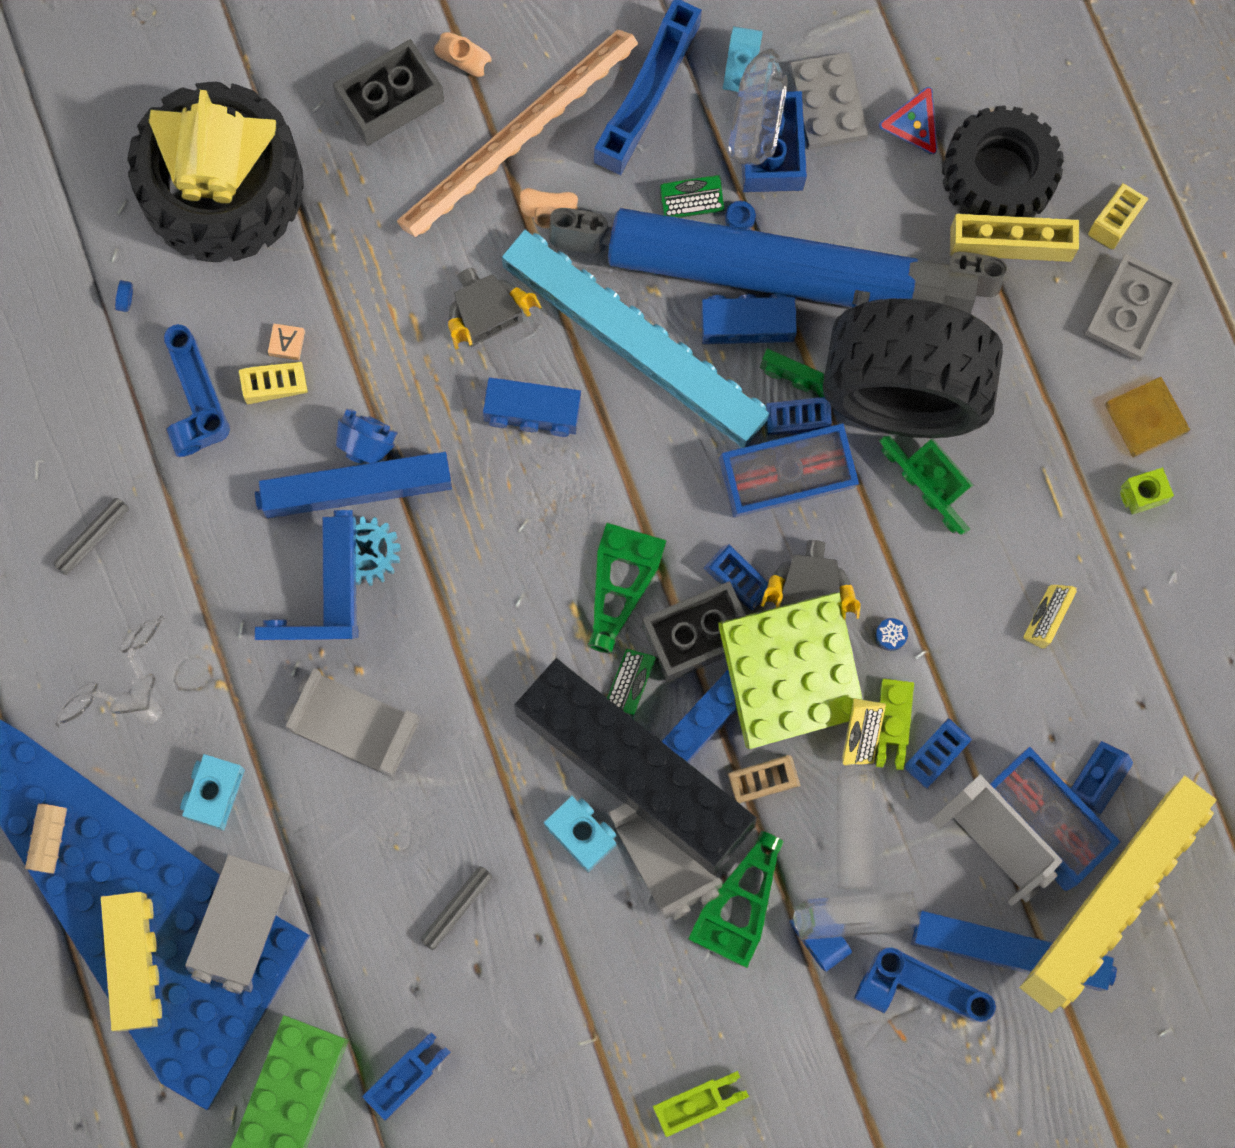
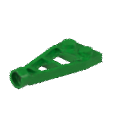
M606 523L597 551L593 633H591L588 643L589 648L606 654L612 653L616 638L657 574L667 540ZM614 561H621L639 568V575L629 588L625 589L612 584L610 571L611 564ZM608 593L626 599L621 614L616 618L605 615L603 612L605 596ZM605 632V633H607L609 636H606V635H603V634H600V633Z
M761 830L756 840V845L723 883L722 887L719 888L718 892L720 895L709 901L701 910L688 940L745 968L748 967L761 940L777 855L784 844L782 839ZM761 846L772 851V853H763ZM749 867L761 870L764 875L757 894H752L739 887V881ZM734 896H741L751 904L749 923L744 928H739L723 920L721 917V909Z

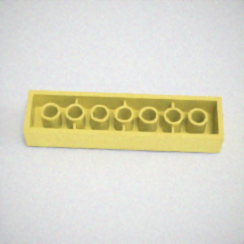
M1184 775L1165 794L1019 988L1050 1013L1059 1006L1065 1009L1070 1002H1074L1085 987L1082 984L1100 968L1104 962L1102 958L1118 944L1122 938L1121 933L1135 921L1141 913V906L1146 901H1149L1160 887L1158 883L1173 870L1178 863L1176 859L1191 846L1196 839L1194 835L1214 815L1210 808L1216 802V799Z

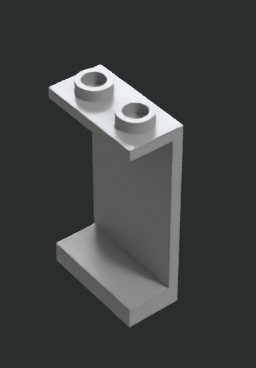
M313 668L311 674H306L299 685L298 692L301 695L297 703H291L285 714L284 721H287L285 727L294 734L393 778L420 722L419 716L408 710L406 712L398 710L322 676L320 671Z
M981 774L930 820L938 829H941L948 821L954 818L1020 887L1007 901L1011 907L1020 899H1023L1025 902L1029 901L1040 890L1038 888L1039 884L1042 888H1045L1058 876L1054 870L1063 862L1062 859Z
M625 803L608 812L616 832L665 920L670 917L677 920L691 911L690 906L701 901L702 904H706L720 895L718 892L719 888L722 887L720 878H716V876H713L636 814V811Z
M228 854L185 965L188 972L192 973V979L205 984H210L211 980L222 983L223 989L236 994H241L242 990L251 993L253 989L251 980L284 894L288 895L292 885L290 874Z

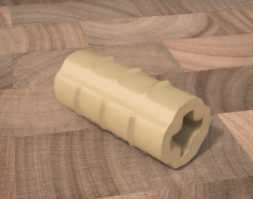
M38 804L36 817L33 819L34 826L32 835H30L31 841L29 851L27 852L25 869L54 874L56 862L59 858L58 852L62 842L63 827L65 826L66 808Z

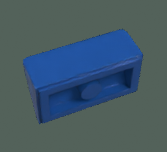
M1101 741L1072 785L1071 790L1088 808L1101 814L1133 765L1131 757L1128 753Z

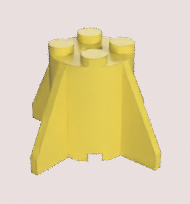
M200 90L199 103L192 104L191 111H187L186 107L182 112L150 111L149 123L174 186L182 191V198L190 201H198L203 197L212 198L219 203H230L232 196L236 194L237 188L267 147L276 131V120L245 118L237 111L235 117L227 114V107L211 103L206 90Z

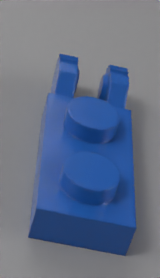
M432 1032L413 1050L410 1049L362 1096L384 1121L434 1074L432 1071L451 1053L446 1047L441 1049L428 1065L418 1057L437 1038Z

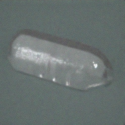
M772 48L760 52L751 60L742 75L729 138V153L735 162L743 165L752 166L763 163L768 157L773 156L777 145L788 79L787 75H782L777 61L780 56Z

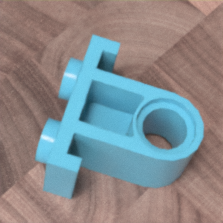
M733 26L723 83L724 90L742 93L753 91L763 31Z

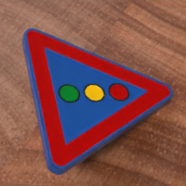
M926 87L882 120L879 123V128L929 154L937 153L932 88Z

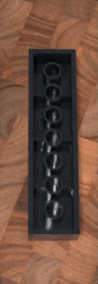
M555 658L514 704L516 716L620 801L634 809L636 814L713 876L716 875L755 828L757 818L755 815L559 659Z

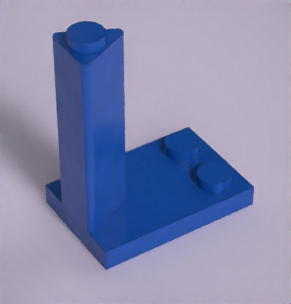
M334 510V517H322L323 625L287 626V619L263 620V626L255 627V640L359 638L356 603V517L353 516V510Z

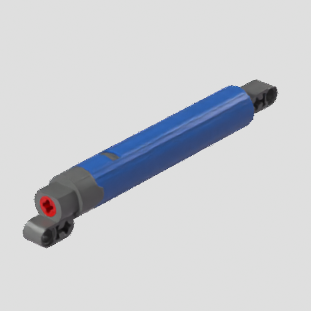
M558 208L550 215L549 241L553 246L560 249L596 254L603 251L606 245H609L608 262L613 267L770 294H782L788 297L846 307H855L865 302L880 299L902 298L941 303L971 314L976 296L994 297L1000 293L1007 272V265L1000 258L970 252H956L950 257L948 264H942L906 256L620 208L616 212L612 227L608 226L606 217L595 212Z

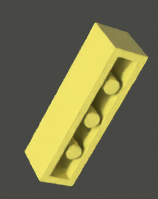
M956 214L950 227V256L956 252H970L1003 259L1071 262L1079 250V220Z
M142 892L101 897L111 1030L120 1032L158 1027L157 1019L162 1018V1005L159 998L155 999L154 985H159V971L157 965L152 964V952H156L155 933L150 932L149 919H153L154 915L152 900L147 899V894Z

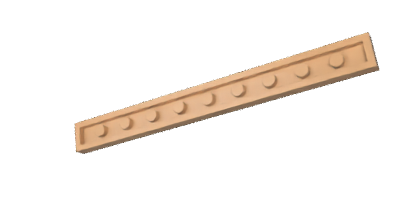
M616 30L401 216L397 223L402 230L414 237L428 231L437 218L451 211L454 204L464 195L473 192L476 185L483 178L496 172L499 165L506 158L515 155L521 149V145L529 138L538 135L543 130L544 125L565 111L567 105L574 99L582 97L587 92V88L596 80L605 77L612 66L618 61L627 58L631 50L638 45L634 35Z

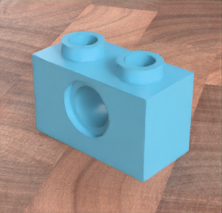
M203 754L202 760L196 761L192 771L191 779H194L191 792L186 791L180 807L181 810H184L182 816L187 820L224 831L245 769L241 765ZM209 784H217L219 789L217 796L211 800H206L203 796L205 787Z
M571 796L544 822V826L589 873L616 847L617 843L613 838L617 835L604 821L600 825L591 816L594 810L584 799L581 798L577 801ZM577 825H588L592 830L590 838L583 841L575 838L573 830Z

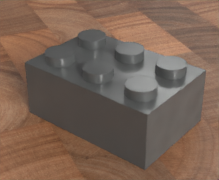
M411 39L333 83L336 100L367 146L445 102L442 85Z
M729 581L642 618L641 627L656 657L665 681L668 683L726 658L718 623L746 615Z

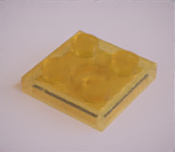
M1162 376L1105 403L1107 411L1133 458L1181 437L1190 431Z

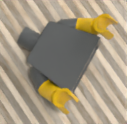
M471 267L463 270L457 276L463 288L454 293L455 302L450 305L448 328L455 350L459 349L458 344L463 341L468 342L469 346L473 347L523 322L521 309L525 316L529 317L531 316L529 311L531 307L542 308L537 296L534 293L524 292L504 279L497 280L493 274L479 279L474 268Z
M808 540L805 556L793 555L791 561L783 562L769 578L767 589L761 601L762 607H764L765 602L769 601L773 602L776 605L775 608L837 592L840 593L841 614L843 619H846V612H853L856 615V619H859L861 604L855 597L854 589L845 571L838 568V561L824 558L826 543L819 540Z

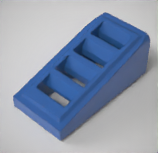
M825 397L766 404V411L769 412L767 419L768 435L802 434L832 426L831 405ZM795 410L796 424H790L789 411ZM802 410H808V422L803 423ZM815 410H820L821 421L815 422ZM777 411H782L783 425L777 426Z
M730 544L723 546L703 567L721 585L730 581L738 600L751 611L762 601L768 582ZM726 558L729 559L731 562L721 570L719 568L721 563ZM737 566L740 571L731 580L728 575ZM747 575L750 579L740 589L737 584ZM757 583L760 586L751 597L747 596L746 593Z
M948 718L904 765V769L927 789L972 739ZM945 731L959 743L957 747L943 735ZM936 740L950 752L948 757L934 745ZM927 750L941 762L939 766L924 754ZM918 760L933 772L930 776L915 764Z

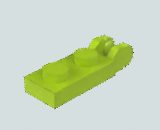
M891 679L881 680L879 703H885L886 707L877 746L876 767H884L886 763V744L897 746L894 762L895 768L897 770L904 769L906 747L909 743L914 682Z
M735 1071L715 1081L714 1079L709 1080L652 1106L665 1137L727 1110V1107L748 1098L749 1095L747 1090L738 1091L732 1094L731 1097L722 1100L717 1089L736 1082L741 1078L739 1072Z

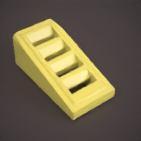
M1122 183L1093 223L1088 235L1113 250L1148 198ZM1120 197L1123 198L1124 200L1128 201L1129 203H1131V204L1134 205L1135 207L1132 208V207L1129 206L1128 204H1126V203H1124L1123 201L1119 200Z
M302 362L239 369L243 396L247 405L308 393ZM288 373H295L297 386L290 385ZM282 374L284 387L278 388L276 375ZM264 378H270L271 389L265 388ZM257 379L259 390H253L251 380Z

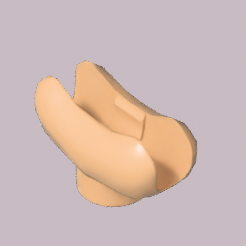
M451 32L442 33L439 41L434 46V52L439 58L475 77L484 76L485 64L492 61L487 51L472 43L469 39Z
M526 188L520 193L521 211L525 215L533 217L535 223L542 228L549 229L550 215L555 209L571 208L578 210V197L572 192L548 193Z

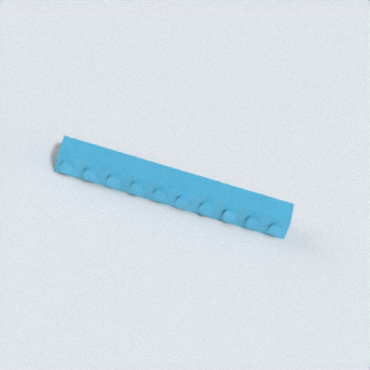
M524 230L502 256L504 269L741 448L747 447L767 422L769 412L766 411L767 407L760 400L754 397L750 399L741 392L742 388L731 379L725 380L719 376L717 369L711 363L705 360L701 362L695 358L692 350L682 342L675 343L668 337L669 334L663 327L658 324H650L644 319V315L639 309L632 305L630 307L626 306L620 301V297L615 291L608 287L602 288L596 283V279L591 273L584 269L578 270L572 265V261L567 255L561 251L554 252L548 247L547 241L539 234L534 233L532 235Z

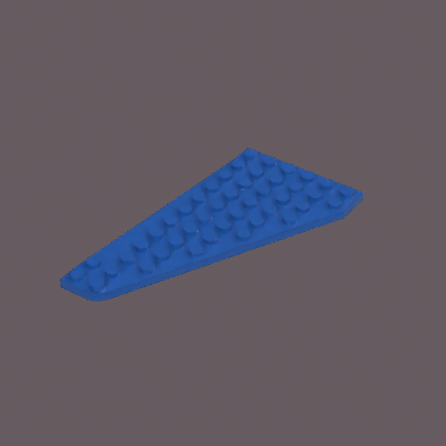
M0 720V826L26 866L27 852L29 851L31 841L30 835H32L34 826L33 819L36 817L38 804L53 805L67 809L65 826L63 827L61 837L62 842L58 852L59 858L56 862L54 874L33 870L28 871L108 999L101 897L142 892L147 894V899L152 900L154 915L153 919H149L150 932H154L156 937V952H152V964L157 965L159 971V985H154L155 999L159 998L161 1001L162 1018L157 1019L158 1027L128 1031L161 1084L205 1110H209L311 935L276 915L251 980L253 984L251 993L242 990L241 994H236L223 989L222 983L211 980L210 984H205L192 979V973L188 972L185 965L220 874L26 734Z

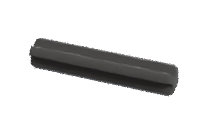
M114 498L54 561V566L61 573L69 574L128 512V506L121 499Z
M481 866L474 871L421 937V942L431 950L436 949L490 882L492 875L489 871Z

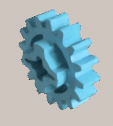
M364 516L360 517V524L356 525V585H360L362 579H366L369 586H372L373 578L376 577L381 582H384L383 573L394 574L395 571L391 564L400 563L399 556L394 553L401 551V546L398 543H392L398 538L396 532L388 534L389 524L384 523L379 527L376 517L372 519L370 524L366 522ZM370 532L369 535L358 536L360 533ZM384 540L387 544L386 558L380 552ZM358 546L365 549L371 547L374 556L367 553L362 556ZM365 567H376L372 570H363Z

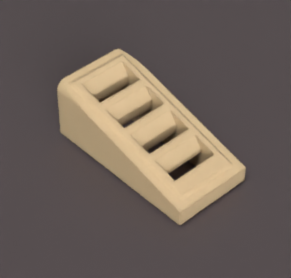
M791 755L728 773L734 798L738 803L800 787ZM778 766H784L788 782H782ZM771 768L776 786L770 787L766 769ZM755 772H758L763 788L759 791L753 777ZM746 775L750 789L749 794L744 793L740 779L741 776Z

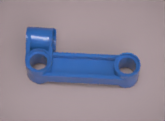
M177 324L167 329L164 335V342L193 414L166 428L176 456L185 457L226 439L229 435L230 426L198 347L197 340L186 326ZM181 337L188 338L184 346L175 347L177 339ZM220 420L217 429L213 431L206 430L207 424L210 421Z
M893 947L885 948L875 955L854 999L885 1013L897 989L896 986L899 985L974 1023L991 1019L996 1010L995 1001L988 993L963 983ZM885 954H890L897 960V967L894 972H887L883 969L881 960ZM975 998L981 999L986 1006L985 1013L981 1017L973 1014L971 1010V1003Z

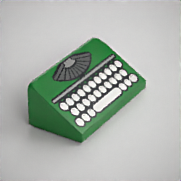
M720 175L660 185L659 193L663 215L683 218L724 211Z
M626 648L607 698L631 718H634L656 657Z

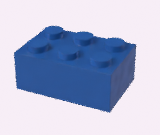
M802 91L741 93L739 124L743 192L803 191L807 173Z

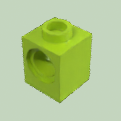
M1163 467L1128 478L1122 484V490H1120L1121 500L1126 508L1129 507L1132 515L1167 504L1174 497ZM1138 487H1146L1150 491L1151 498L1141 496Z

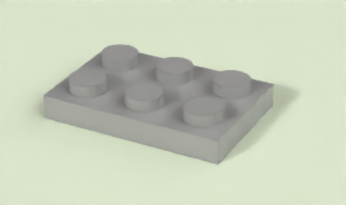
M850 53L791 62L790 71L795 91H802L804 133L808 150L867 140L868 132Z
M1125 253L1084 335L1133 359L1141 361L1181 280Z

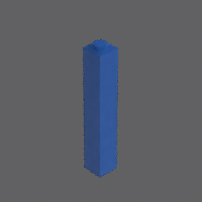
M433 453L259 481L260 491H255V501L257 509L263 510L268 519L452 490L447 453Z
M920 911L916 916L910 945L1030 974L1052 945V942ZM1104 956L1102 958L1103 964L1092 977L1090 976L1082 984L1085 986L1084 988L1106 991L1109 985L1113 986L1117 973V967L1113 966V957Z

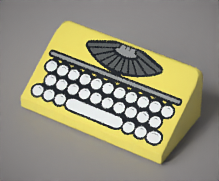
M1050 585L1024 634V639L1042 649L1046 648L1052 642L1077 592V588L1065 585Z
M854 698L842 755L843 765L874 764L886 707L885 703Z

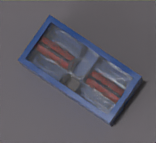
M843 423L724 452L718 458L734 518L853 489L859 485Z
M1031 747L1023 751L989 783L1062 859L1063 862L1054 870L1058 875L1054 880L1065 892L1077 886L1121 843Z

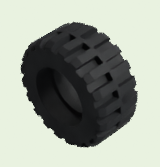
M1005 105L996 106L992 112L989 108H984L978 111L976 117L975 115H970L966 118L963 125L958 126L954 132L942 165V174L945 176L943 186L945 191H951L948 199L952 205H960V214L1034 218L1036 214H1041L1053 197L1063 174L1061 167L1064 162L1063 152L1058 151L1061 145L1058 137H1051L1050 135L1052 128L1046 122L1043 124L1037 121L1039 116L1031 112L1030 115L1022 113L1023 108L1015 106L1013 110H1006ZM990 148L1010 150L1024 161L1029 172V180L1017 187L1007 188L994 185L981 175L976 166L975 157L981 151Z

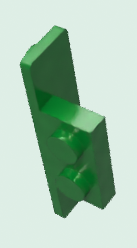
M884 436L880 439L879 442L883 445L881 449L883 454L892 463L897 462L904 471L901 474L913 487L917 485L924 493L922 495L924 502L932 510L937 508L945 517L942 519L944 525L953 534L956 532L959 535L966 534L970 530L969 526L951 505L974 485L934 439H930L909 458L891 436Z

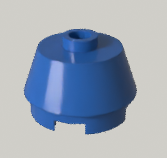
M347 408L342 419H338L336 446L347 453L345 457L356 463L363 464L364 461L371 464L380 462L395 446L393 442L398 432L390 430L391 427L371 416H356L357 412L355 410Z

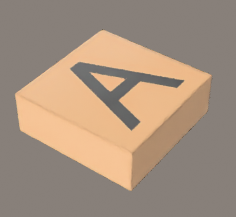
M273 323L268 348L269 356L300 360L305 335L304 328Z

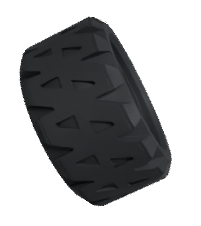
M217 81L196 83L197 90L182 87L164 96L161 99L163 106L151 107L138 123L139 134L131 138L127 161L130 165L128 177L133 193L154 232L160 235L168 246L183 255L194 254L196 259L201 261L218 263L224 261L229 256L232 257L233 261H238L256 255L264 243L267 248L284 235L288 222L294 221L302 201V189H304L303 169L290 127L286 124L281 112L268 99L264 98L262 100L255 91L233 83L231 88ZM200 90H206L212 104L227 107V114L234 117L237 111L245 118L276 120L275 135L262 152L265 157V165L257 186L240 202L216 210L191 207L179 201L170 193L171 176L149 123L151 110L182 112L186 107L187 111H191L192 104L199 103Z
M902 298L865 302L844 311L834 322L822 387L825 399L830 402V405L844 417L873 430L914 438L960 436L981 428L994 415L1003 356V344L998 334L990 329L982 320L952 306L926 300Z

